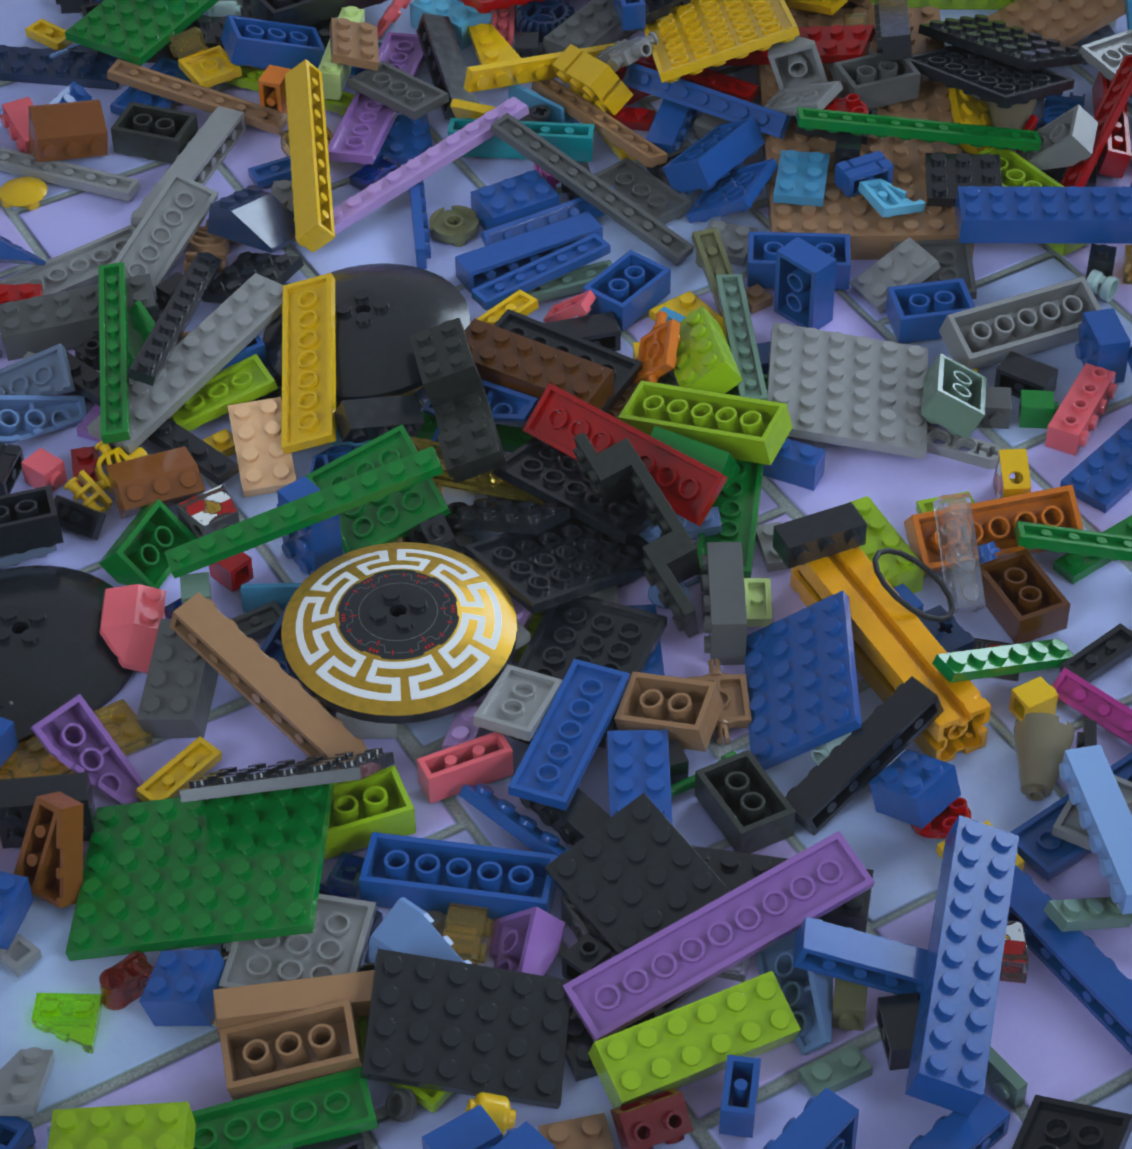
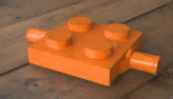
M658 311L656 313L653 329L640 339L637 360L642 362L643 369L634 380V383L639 385L641 380L657 383L659 377L673 370L676 366L681 323L674 319L666 322V312Z

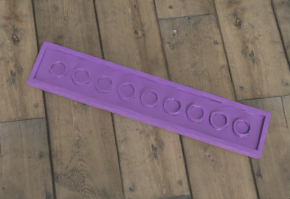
M388 32L379 48V63L384 61L417 77L425 61L418 36L416 34ZM357 91L328 145L329 160L338 163L352 162L360 165H373L399 112Z
M838 831L562 985L592 1039L594 1042L619 1032L797 931L805 917L818 919L873 888L875 882L841 832Z

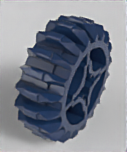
M563 0L527 2L526 5H521L517 8L515 17L517 32H539V43H543V38L575 13L574 7L570 6L569 2H563Z

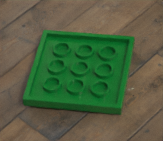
M402 424L305 476L322 490L418 451ZM427 479L339 514L342 549L346 554L363 547L393 543L401 537L403 539L408 537L407 532L418 524L442 513L445 517L451 514L433 479Z

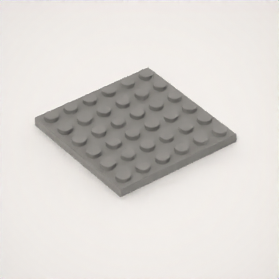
M773 322L770 340L767 395L768 401L787 404L793 426L788 437L925 459L927 453V420L921 415L924 377L928 372V348Z

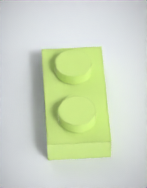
M744 578L747 627H766L772 624L771 579Z

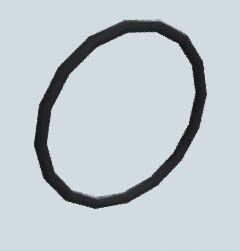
M884 548L876 551L872 559L874 573L884 589L899 604L926 620L943 622L952 618L955 611L953 597L945 583L932 569L916 557L902 550ZM884 554L898 555L913 562L925 571L940 586L946 596L949 606L948 613L943 616L930 615L913 607L901 598L882 575L878 563L880 556Z

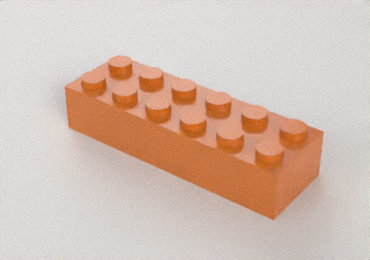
M1073 484L914 514L904 521L909 547L919 560L935 573L980 564L979 559L972 560L971 556L974 555L972 548L994 541L996 548L999 547L1000 549L999 552L995 553L996 559L1026 549L1017 544L1014 532L1017 521L1084 530ZM1037 548L1027 549L1030 554L1050 551Z

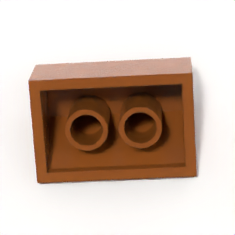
M99 99L28 106L29 152L37 162L108 155V132Z
M185 446L105 467L121 519L137 515L141 509L158 499L166 507H170L205 491L198 465Z

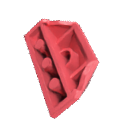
M141 584L105 590L99 633L111 651L119 658L118 662L122 668L148 674L160 621L164 619L165 590Z

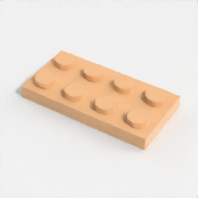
M281 397L228 405L244 498L274 493L296 481L292 453L285 454L281 448Z

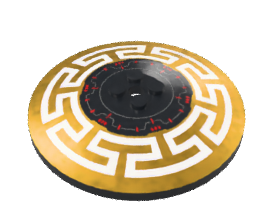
M412 542L385 543L363 547L334 558L305 579L288 602L282 621L281 639L284 658L292 676L300 682L302 688L311 697L317 698L325 707L362 721L386 724L414 723L439 718L458 711L479 699L494 686L506 666L512 660L517 641V617L507 590L476 560L462 553L436 545ZM396 612L404 613L403 615H400L398 617L392 616V614Z

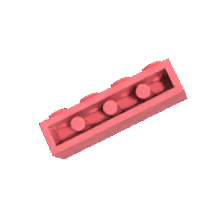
M1085 363L1047 427L1046 447L1076 456L1080 447L1086 446L1090 430L1095 431L1099 422V415L1105 414L1109 398L1113 399L1118 388V384L1114 383L1116 372Z

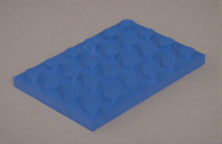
M840 591L747 635L746 657L744 660L752 723L748 724L750 752L764 770L862 727L849 597L844 591Z

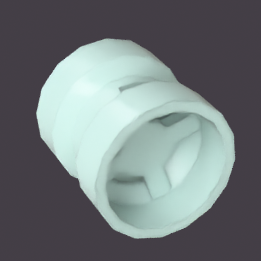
M1096 269L1090 272L1086 280L1093 294L1099 295L1100 299L1107 302L1113 299L1119 286L1118 278L1113 276L1106 277L1103 275V272Z

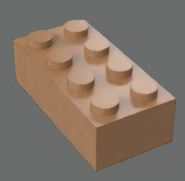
M349 999L219 1029L226 1086L233 1100L362 1066L363 1051L358 1021Z

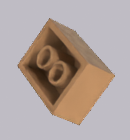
M632 672L614 720L618 730H668V742L678 740L682 749L706 752L723 707V701L717 682Z

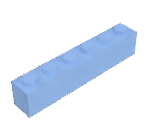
M1101 745L1065 750L1063 762L1059 764L1060 778L1063 782L1066 781L1069 788L1070 802L1072 805H1076L1079 812L1080 825L1082 829H1086L1089 835L1090 849L1092 853H1096L1098 856L1101 875L1103 878H1107L1109 882L1112 901L1118 904L1122 915L1131 914L1132 815Z

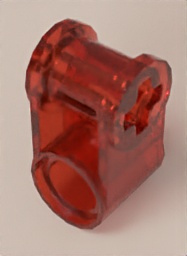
M135 951L101 973L99 977L101 998L106 1008L121 1010L142 996L147 985L146 982H148L154 969L147 962V957L143 952Z

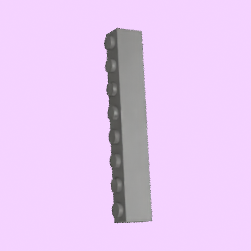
M218 106L208 116L203 126L198 129L192 140L187 143L181 154L176 157L170 168L165 171L159 182L154 185L148 196L143 199L137 210L132 213L131 224L137 228L174 171L205 185L246 132L244 112Z

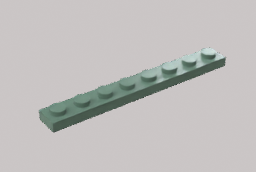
M742 273L716 275V286L728 345L743 379L742 382L736 385L738 396L768 401Z

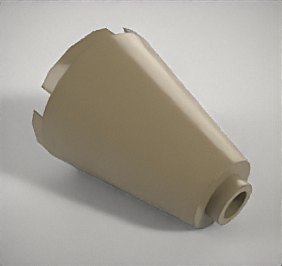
M1036 99L1030 100L1027 104L1012 105L1011 108L1007 109L999 108L996 103L991 101L988 102L993 127L1023 130L1025 122L1028 121L1029 116L1034 112Z
M1042 712L1025 714L1024 720L1019 721L1018 718L1015 721L1014 738L1020 790L1028 799L1033 801H1041L1051 795L1059 776V764L1063 762L1064 752L1071 748L1074 740L1075 729L1073 725L1068 721L1067 725L1059 722V716Z

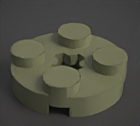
M460 205L451 206L452 210L444 211V207L436 210L429 219L432 239L450 243L456 247H462L467 244L468 240L477 235L479 220L476 218L474 210Z

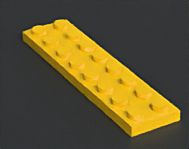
M332 273L283 285L281 448L285 454L336 441V420L334 415L336 411L335 278Z

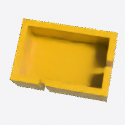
M572 44L552 64L558 71L556 76L563 83H568L570 85L569 89L602 111H607L614 116L633 96L632 92L621 80L617 83L620 78L608 64L583 52Z

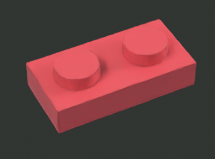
M588 290L552 306L543 320L545 323L571 319L576 316L583 317L590 312V306L596 299V296L591 290Z

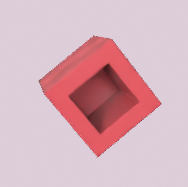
M39 448L21 462L25 483L34 488L51 485V490L54 492L67 482L64 461L42 448Z

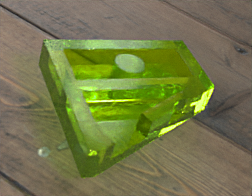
M37 993L31 1018L33 1027L45 1033H52L56 1038L66 1043L71 1040L82 1045L83 1051L93 1053L103 1005L102 995Z

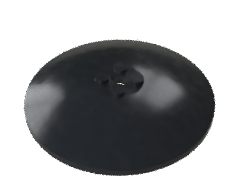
M365 264L330 272L335 278L336 401L397 396L422 386L423 383L410 335L459 317L465 330L471 323V318L466 300L460 291L445 278L433 272L402 264ZM281 313L265 328L263 343L265 344L268 365L273 373L282 381Z
M34 565L0 570V705L9 701L16 703L21 700L69 702L81 694L84 700L90 703L92 711L95 713L122 690L134 670L122 668L118 662L119 658L111 651L99 633L104 592L106 589L114 588L113 586L91 574L66 567ZM25 629L21 634L15 633L18 630Z

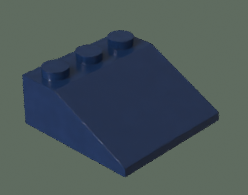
M247 186V188L241 191H236L234 194L222 197L220 200L210 204L207 233L269 253H273L296 242L294 214L275 196L263 191L259 186Z

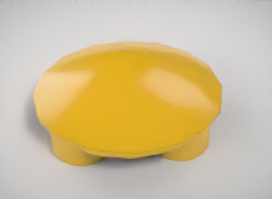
M25 176L11 179L0 188L1 203L6 208L14 206L26 207L29 210L37 209L40 206V201L47 195L48 187L44 181L36 177Z

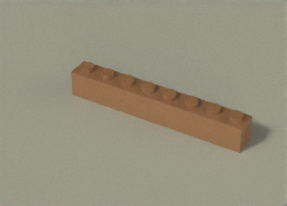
M198 592L173 611L169 627L308 757L324 755L326 760V758L333 757L338 753L353 751L354 756H356V754L368 750L365 743L360 738L353 736L339 718L333 717L325 710L322 703L317 698L311 697L302 688L297 679L290 677L283 671L274 658L268 657L259 648L254 639L248 638L238 629L237 624L232 619L226 618L217 609L212 600L206 599Z

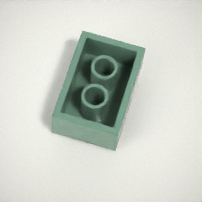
M940 353L924 377L921 415L928 422L947 428L952 435L962 436L968 440L985 416L987 378Z

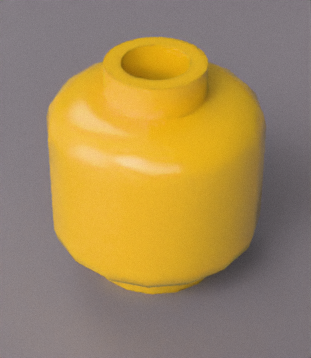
M479 1092L474 1099L469 1098L465 1113L481 1104L501 1130L503 1136L507 1129H513L516 1110L511 1109L508 1097Z

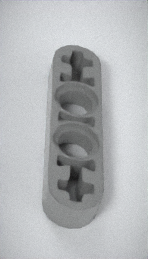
M927 425L928 453L986 469H995L998 451L1002 450L999 445L969 437L967 440L962 436H954L949 431ZM934 440H942V441H944L945 443H944V444H935V443H933L932 441H934ZM967 447L971 450L964 452L960 451L958 448Z

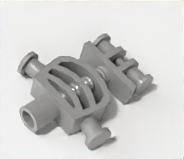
M651 31L647 37H635L629 41L626 39L616 41L614 45L608 46L604 51L599 52L596 58L608 64L614 72H617L620 67L628 66L639 58L650 56L652 53L651 45H657L659 40L657 35Z

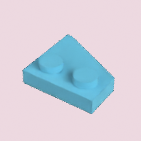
M883 179L860 181L858 191L882 218L924 211L926 203L923 200L919 199L913 202L906 198V191L892 186L891 183Z

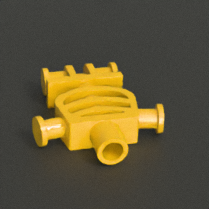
M101 440L95 445V449L97 451L100 450L102 453L98 458L95 468L98 482L95 483L82 470L79 472L78 479L77 477L71 478L64 485V489L70 490L74 494L73 499L75 501L82 499L83 505L103 513L106 510H110L113 501L104 490L113 494L108 474L105 475L102 466L111 465V461L115 464L147 456V452L142 447H138L131 454L127 455L121 447L112 450L109 445L110 443L103 444ZM78 480H79L80 483L83 485V487H81V486L77 483ZM88 493H91L92 496L88 498L86 495Z

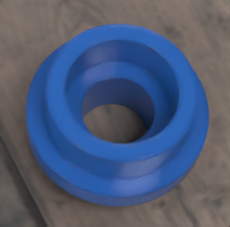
M994 541L972 548L974 555L971 557L972 560L979 559L981 564L996 559L995 553L999 552L1000 549L999 547L996 548Z

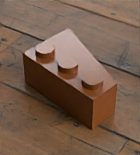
M60 791L36 796L14 871L16 875L28 877L32 894L58 908L76 904L78 892L83 885V803Z

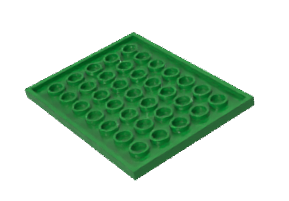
M334 784L182 803L180 797L98 807L94 820V832L91 833L83 870V885L78 892L65 951L69 961L313 933Z

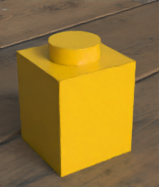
M1041 676L1011 689L1009 710L1017 719L1019 718V721L1024 720L1025 714L1042 712L1055 715L1058 701L1057 691Z

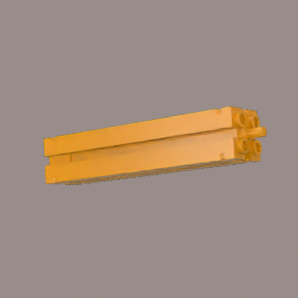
M859 547L795 566L791 569L790 586L795 593H799V598L807 607L840 591H844L847 594L850 603L856 669L883 703L895 692L899 685L905 683L911 676L938 696L944 712L913 740L924 754L948 762L955 759L956 752L962 750L966 755L986 746L988 730L983 724L989 722L991 705L985 698L980 696L979 690L970 680L950 683L932 664L937 654L947 652L919 618L899 604L884 589L874 573L873 563Z

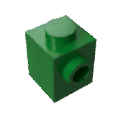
M1021 390L1018 409L1020 428L1047 429L1059 408V402H1054V391Z

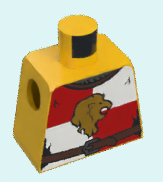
M1004 449L998 451L993 478L996 499L1031 492L1027 449ZM1014 473L1015 478L1009 479V476Z

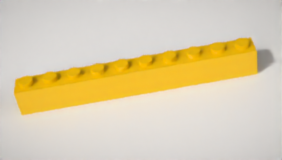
M305 59L285 74L295 239L300 246L306 247L314 253L335 238L322 72Z

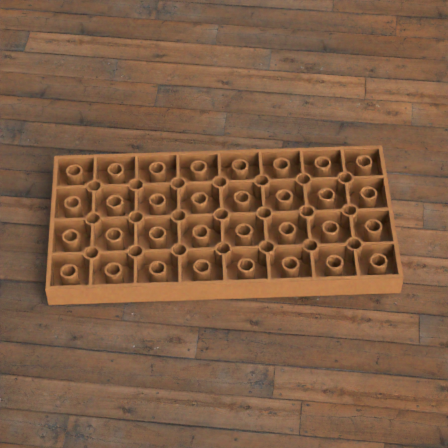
M930 6L924 8L908 7L912 55L944 48V42L918 33L920 24L930 23V20L941 21L939 8ZM863 7L840 8L833 15L789 8L798 27L855 26L863 24L874 25L876 31L874 8L869 10ZM876 33L870 46L874 54L877 53ZM822 63L827 81L833 82L831 72L826 64ZM757 65L760 106H764L780 90L771 65ZM920 75L918 98L874 108L878 109V115L953 123L948 93L949 87L945 86L943 82L931 81L925 75ZM838 94L834 99H838L841 97ZM791 116L784 139L762 133L765 142L763 144L764 161L774 158L778 165L781 150L830 154L823 207L773 203L777 167L772 175V179L766 183L769 232L850 234L851 260H880L893 250V242L905 241L909 237L914 241L958 239L955 207L927 206L925 153L959 154L962 153L961 147L940 141L928 143L920 139L902 140L898 137L888 136L886 138H879L871 135L868 145L861 144L860 156L880 150L894 167L891 185L906 191V198L913 202L921 199L926 203L923 212L882 218L862 194L847 198L842 190L836 186L834 181L835 168L833 167L837 140L833 141L827 138L796 134V116ZM970 243L973 259L974 243Z

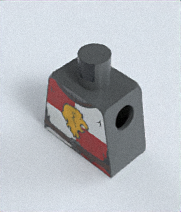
M223 484L176 504L178 519L197 538L240 522L238 510Z

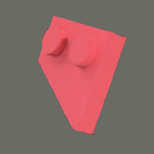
M412 0L392 1L377 24L378 40L390 23H395L402 13L400 9H406Z

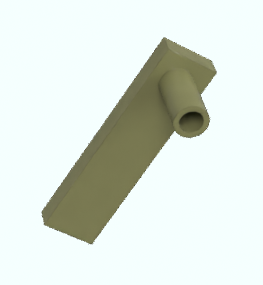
M717 227L695 231L692 233L691 238L697 251L696 264L703 268L719 315L723 318L716 286V275L734 273Z

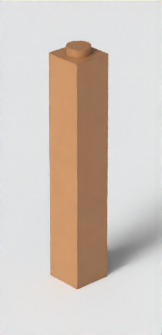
M374 970L214 989L213 1006L217 1035H220L219 1029L345 999L350 1000L357 1017L368 1016Z

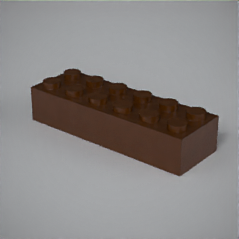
M475 318L464 330L472 358L481 379L536 397L538 400H540L548 384L551 383L600 410L614 393L613 369Z

